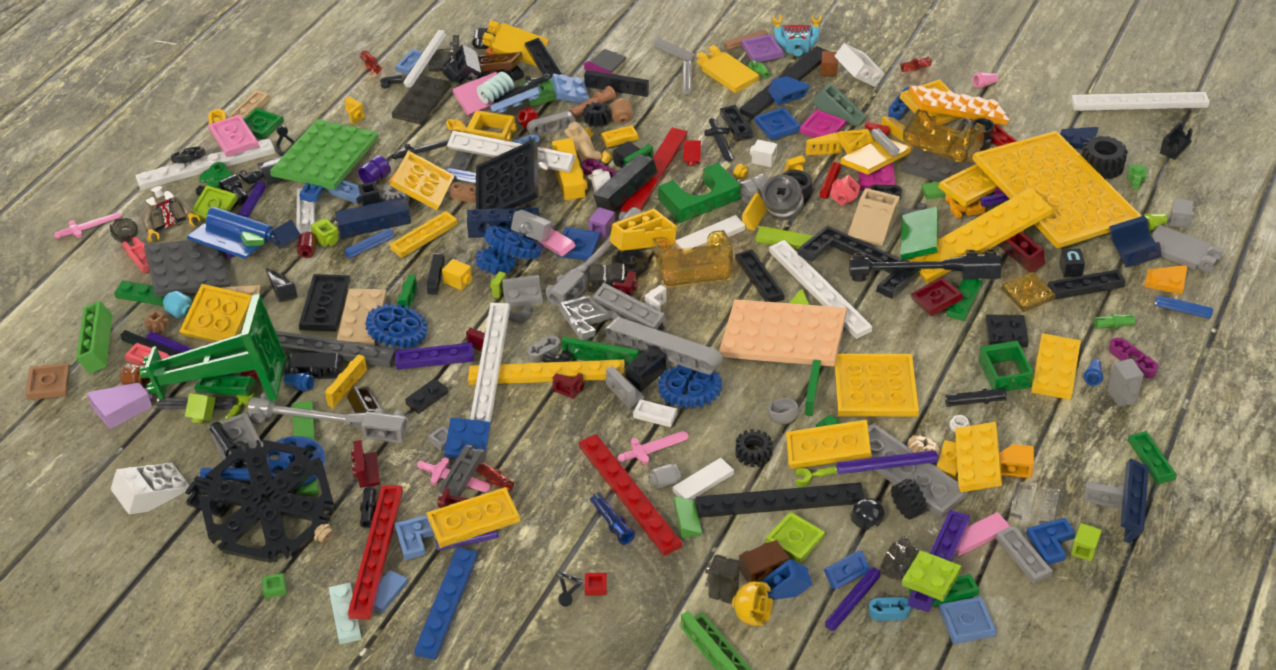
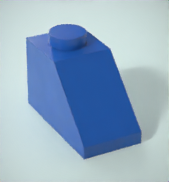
M785 76L772 80L768 91L777 105L804 98L810 86Z
M791 559L760 581L769 585L771 592H768V598H772V600L797 597L812 586L808 568Z

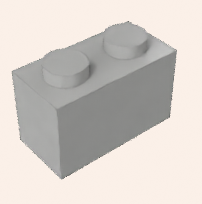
M1132 358L1116 362L1113 365L1107 391L1118 407L1136 403L1144 374Z

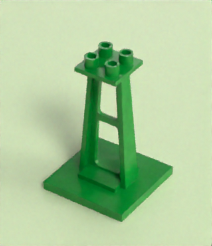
M256 294L252 295L241 334L164 359L161 358L157 347H152L150 355L143 358L145 366L140 367L139 371L143 379L149 377L151 383L147 384L149 394L157 393L159 399L163 400L169 384L256 370L268 400L273 401L277 400L287 357L261 295Z

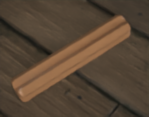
M763 29L724 42V48L730 50L740 47L741 40L768 35V32Z

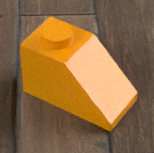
M1012 444L1001 451V475L1031 478L1034 467V446Z

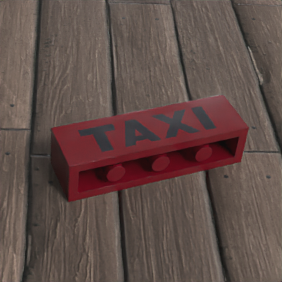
M1022 231L998 244L1002 250L1030 274L1045 265L1044 250Z

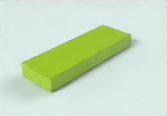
M760 226L756 235V242L774 245L785 240L793 249L798 250L813 235Z

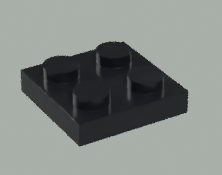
M986 314L985 323L988 345L1018 341L1021 347H1028L1029 341L1024 315Z

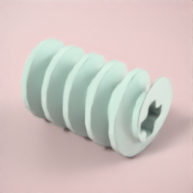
M499 72L487 82L477 87V94L483 103L488 104V101L492 103L494 98L498 99L499 95L503 96L504 92L507 93L509 89H514V83L509 75Z

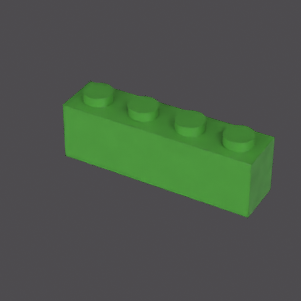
M101 301L85 306L82 314L76 360L89 374L102 370L107 366L113 315Z

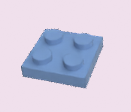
M562 74L552 75L551 81L556 99L583 103L589 99L583 79L567 77Z

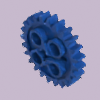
M495 225L493 227L489 226L484 235L485 242H488V245H491L492 248L499 249L498 251L505 253V255L517 256L519 259L522 257L526 260L528 258L531 260L540 257L543 248L541 243H538V240L511 230L506 226L505 228L500 225L498 227Z
M384 303L383 308L377 305L376 309L372 308L371 312H368L365 329L368 330V335H372V340L378 339V344L384 342L385 347L390 344L393 349L396 346H399L400 349L403 346L410 349V345L416 347L417 343L421 344L422 340H425L428 323L425 322V317H420L421 313H415V309L409 310L408 306L403 308L401 304L395 306L391 303V306H388Z
M677 364L676 368L670 366V371L664 370V374L660 375L658 390L661 398H664L665 403L670 402V406L678 404V408L685 406L686 410L689 406L696 409V405L703 408L704 403L710 405L711 400L716 401L717 396H720L722 377H720L719 372L715 373V370L708 375Z

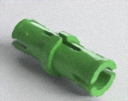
M1133 313L1126 315L1111 314V316L1094 318L1095 329H1117L1121 326L1135 325Z

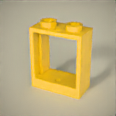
M476 110L465 132L512 142V136L517 131V123H515V116ZM483 126L504 130L502 133L482 131L481 129Z

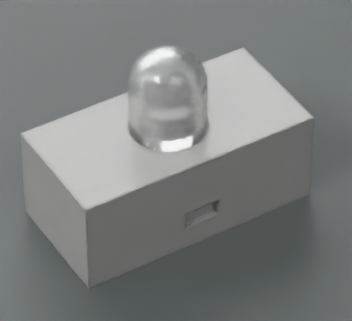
M521 209L514 213L511 230L543 242L549 239L552 221Z

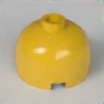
M749 582L744 584L733 597L732 606L737 617L744 624L763 627V621H769L773 601L772 598H768V592H771V589L767 583Z

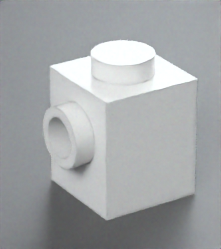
M757 140L750 149L752 163L772 167L777 157V144Z

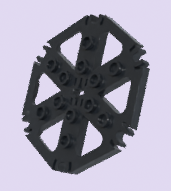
M262 439L263 447H261L259 440H256L257 446L255 448H250L248 442L245 443V452L243 451V446L240 445L205 475L206 479H203V484L209 486V488H200V494L198 495L207 535L212 544L221 540L222 542L218 545V549L225 554L271 563L270 555H272L274 562H277L276 556L279 553H283L285 559H288L287 550L291 551V556L293 557L315 536L316 528L321 524H328V521H330V515L324 514V512H333L334 502L323 461L321 462L319 457L311 461L310 459L314 455L308 448ZM270 451L293 454L295 460L272 480L267 454ZM243 459L247 464L251 485L224 480L221 478V474L235 461ZM312 474L318 476L322 491L320 497L311 498L291 494ZM264 497H265V498H269V497H270V501H271V502H269V503H268V502H264V503H263V499H262V498H264ZM212 501L242 506L224 523H214L210 508ZM282 515L312 521V524L296 539H289L286 535ZM259 521L261 522L265 538L264 547L256 549L236 543Z

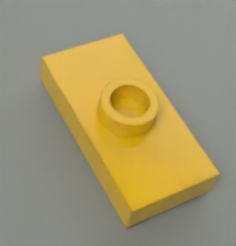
M633 125L601 133V139L607 148L624 144L627 141L639 140L638 133Z
M945 440L937 468L954 479L958 472L956 442Z

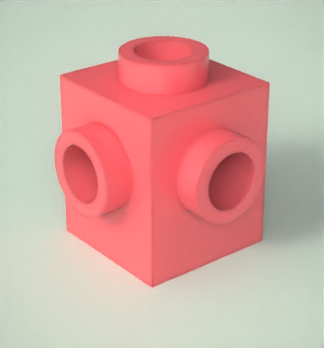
M847 175L842 179L834 181L830 195L834 201L843 206L857 198L860 185L850 175Z

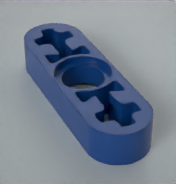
M910 87L904 88L902 92L909 90ZM900 94L891 104L888 112V117H893L896 120H901L910 109L906 104H900L904 103L899 98Z

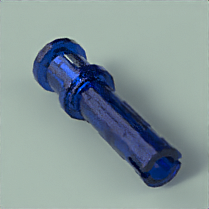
M597 492L596 495L593 494L590 497V502L607 521L610 532L616 534L620 544L626 545L630 543L635 537V531L627 526L625 518L616 514L600 492Z

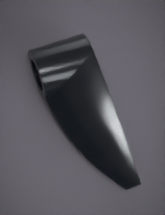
M265 268L278 302L297 298L294 282H290L285 276L274 270Z

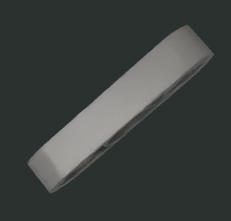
M566 111L532 120L527 124V130L530 135L542 136L565 130L570 123L576 122L571 112ZM550 122H555L553 126L547 127Z

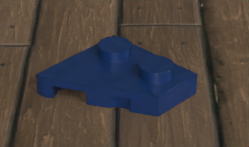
M1099 127L1062 129L1060 135L1073 148L1083 150L1086 140L1097 136Z

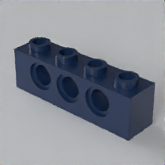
M539 208L467 210L468 238L484 237L486 229L489 226L493 227V225L497 227L500 225L503 228L506 226L511 229L514 213L521 209L540 217Z

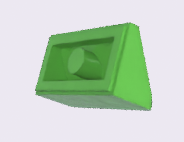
M674 497V508L681 538L701 536L702 531L695 501Z

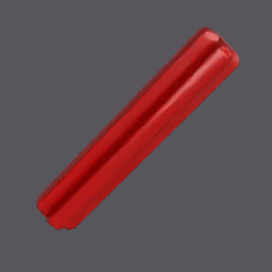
M833 162L819 192L820 198L827 199L829 197L832 184L836 181L841 169L840 162Z

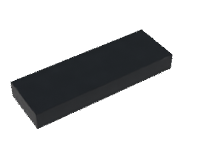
M540 38L525 42V48L543 76L549 74L550 78H552L553 74H562Z

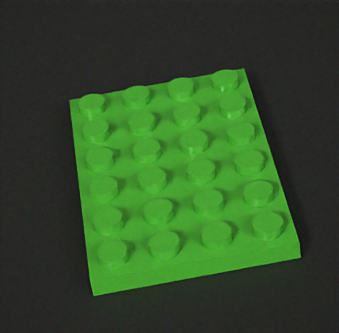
M316 119L270 170L271 176L304 184L320 185L322 188L335 190L378 140L379 134L369 129H360L355 126H346L323 119Z

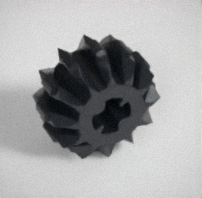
M599 101L586 104V107L583 109L585 124L595 128L597 126L602 128L603 125H608V122L611 121L610 107L605 103H599Z

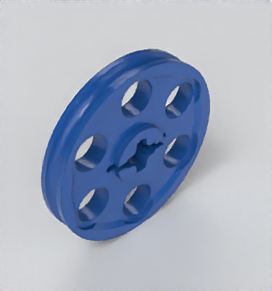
M290 436L275 441L314 449V456L310 460L314 461L319 457L321 462L323 461L325 468L324 450L316 441L302 436ZM270 451L267 454L272 480L278 475L272 473L274 470L279 469L283 471L295 460L293 454L279 451ZM272 455L280 456L275 460L269 458ZM312 474L300 486H304L315 481L318 478V476Z

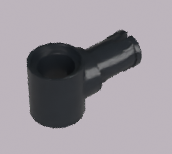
M236 174L219 181L221 190L237 194L239 203H245L248 195L242 190L241 181Z

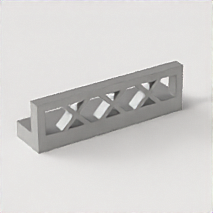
M605 283L601 285L593 296L594 301L641 325L656 330L658 327L666 329L668 326L664 313Z

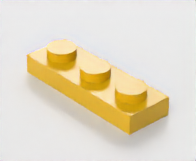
M358 354L353 361H350L348 367L338 375L333 384L326 389L325 396L329 407L335 408L351 390L352 386L367 371L364 356Z

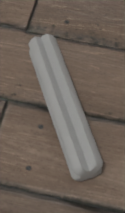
M660 38L654 40V47L686 61L693 62L695 60V54Z
M684 61L683 94L690 95L692 93V62Z
M879 128L872 130V137L891 156L899 155L900 149Z

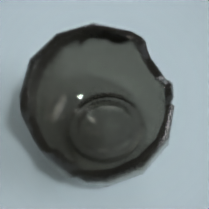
M129 218L115 219L114 223L109 225L112 238L119 243L125 241L130 243L132 238L137 237L139 232L137 224Z

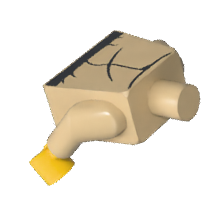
M572 122L565 129V136L567 139H573L576 154L581 163L586 159H600L604 163H608L613 157L606 150H604L602 155L600 152L595 151L590 139L595 133L591 132L590 127L587 126L583 129L580 123Z

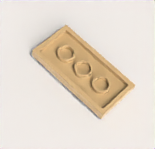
M349 289L337 340L376 346L377 339L372 340V335H368V330L365 329L366 317L372 308H377V305L383 308L387 296L386 289Z

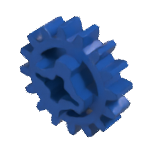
M488 246V249L483 247L482 251L478 250L475 262L481 271L486 270L487 274L491 272V274L496 275L498 272L509 273L510 270L513 271L516 258L505 255V253L499 252V249Z

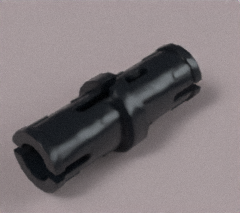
M367 487L363 490V502L360 504V526L363 528H371L376 509L375 497L377 492L372 487Z

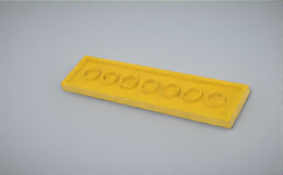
M1029 188L938 239V252L907 260L908 262L943 261L966 255L967 250H977V254H982L985 250L993 248L1053 214L1052 208L1032 188ZM943 268L921 269L920 276L929 284L952 270H945Z

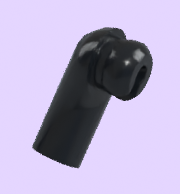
M563 350L561 354L553 356L545 352L542 361L545 363L570 362L571 353Z

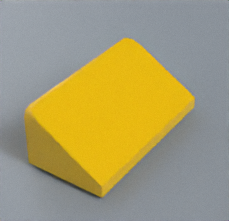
M883 116L881 119V125L889 126L891 129L890 133L902 142H906L917 135L893 117Z
M759 193L754 194L742 214V222L745 224L746 229L756 230L767 211Z

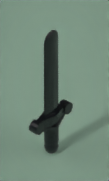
M545 74L536 79L526 76L525 81L527 83L504 93L503 96L499 95L498 99L494 98V103L501 102L527 89L536 88L539 84L548 81L550 75Z
M710 118L711 128L706 129L704 135L714 136L723 158L729 162L733 161L732 153L723 135L729 134L730 129L719 127L715 119Z
M449 139L412 148L410 144H405V150L393 153L391 158H403L408 151L416 154L442 147L448 144Z

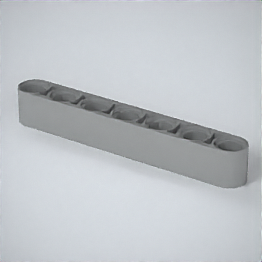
M616 317L603 330L605 337L611 342L642 352L650 346H654L666 354L667 361L704 374H711L723 361L722 354L716 349L621 317Z

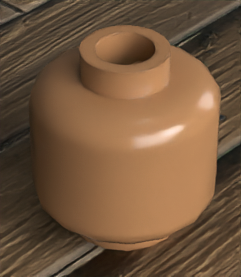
M619 98L611 104L612 119L615 122L626 124L633 118V109L630 101Z

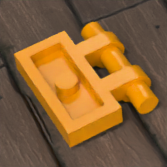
M945 194V200L950 205V211L957 219L962 217L961 212H965L967 216L985 213V207L981 206L980 199L964 207L959 203L957 204L955 199Z

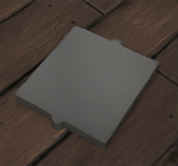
M603 49L591 62L613 72L626 60V56Z

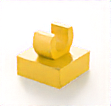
M803 155L788 159L784 167L785 172L790 170L804 171L803 166L806 160Z

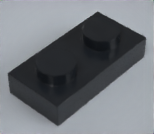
M434 378L405 399V403L420 414L448 394V388Z

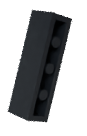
M637 155L593 194L597 207L615 212L658 173L654 159L642 155Z

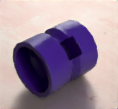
M380 155L375 156L369 163H365L358 168V175L364 184L374 181L378 183L380 179L391 173L388 161Z

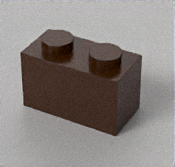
M774 540L739 555L738 569L748 583L760 582L790 558L779 542Z

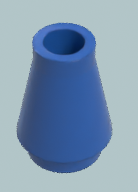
M1098 359L1091 360L1083 375L1085 382L1090 386L1099 385L1104 378L1102 363Z
M287 373L284 376V384L306 392L312 390L314 377L309 373Z

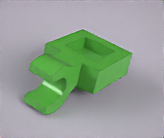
M1129 164L1127 180L1132 181V188L1139 189L1140 182L1146 181L1147 167Z

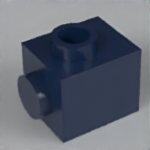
M290 220L273 229L270 239L275 246L282 249L299 239L301 234L293 221Z

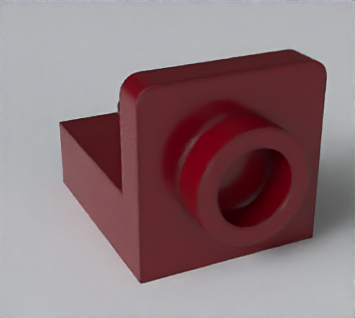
M470 327L466 331L467 343L472 342L473 348L482 352L485 334Z
M580 372L574 379L559 373L553 376V391L574 399L584 389L583 374Z

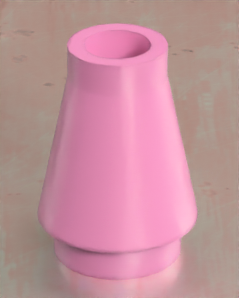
M978 72L973 76V85L980 89L998 82V75L996 73Z

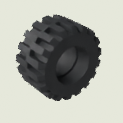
M1094 136L1084 143L1081 156L1104 179H1113V177L1116 178L1123 173L1128 150L1123 142L1118 141L1116 138Z

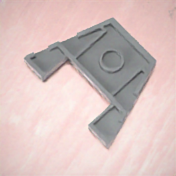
M590 295L562 302L559 307L560 312L581 340L595 336L596 329L590 326V324L601 323L611 318L614 320L616 317L633 321L594 301V298Z

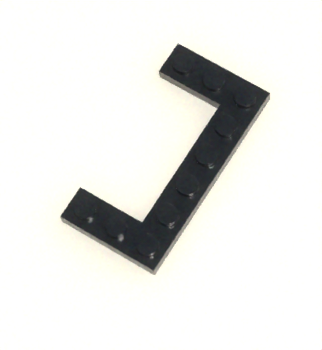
M829 226L824 227L800 246L797 255L813 262L833 246L852 256L855 253H864L865 257H868L872 263L906 262ZM921 269L885 270L890 275L877 285L876 292L893 299L920 275Z

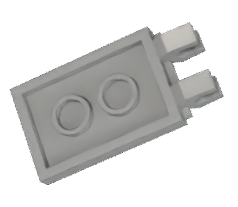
M1159 225L1151 235L1155 243H1160L1161 256L1163 258L1186 265L1191 269L1196 270L1198 267L1201 270L1212 273L1215 268L1214 264L1222 259L1223 248L1217 245L1212 246L1210 243Z

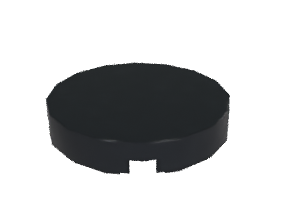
M195 146L185 148L180 154L179 151H176L170 157L172 163H185L205 156L206 152L204 147Z
M639 249L619 250L612 257V268L614 272L624 277H627L628 271L636 272V276H639L648 268V257L643 251L642 253L639 252Z

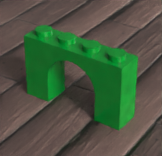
M719 163L703 168V182L711 189V192L704 195H691L684 192L672 180L658 186V200L679 223H682L739 200L741 185Z

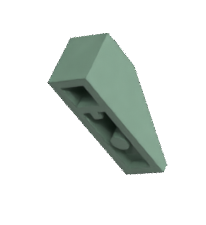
M831 82L812 101L823 112L844 119L847 123L856 127L866 117Z

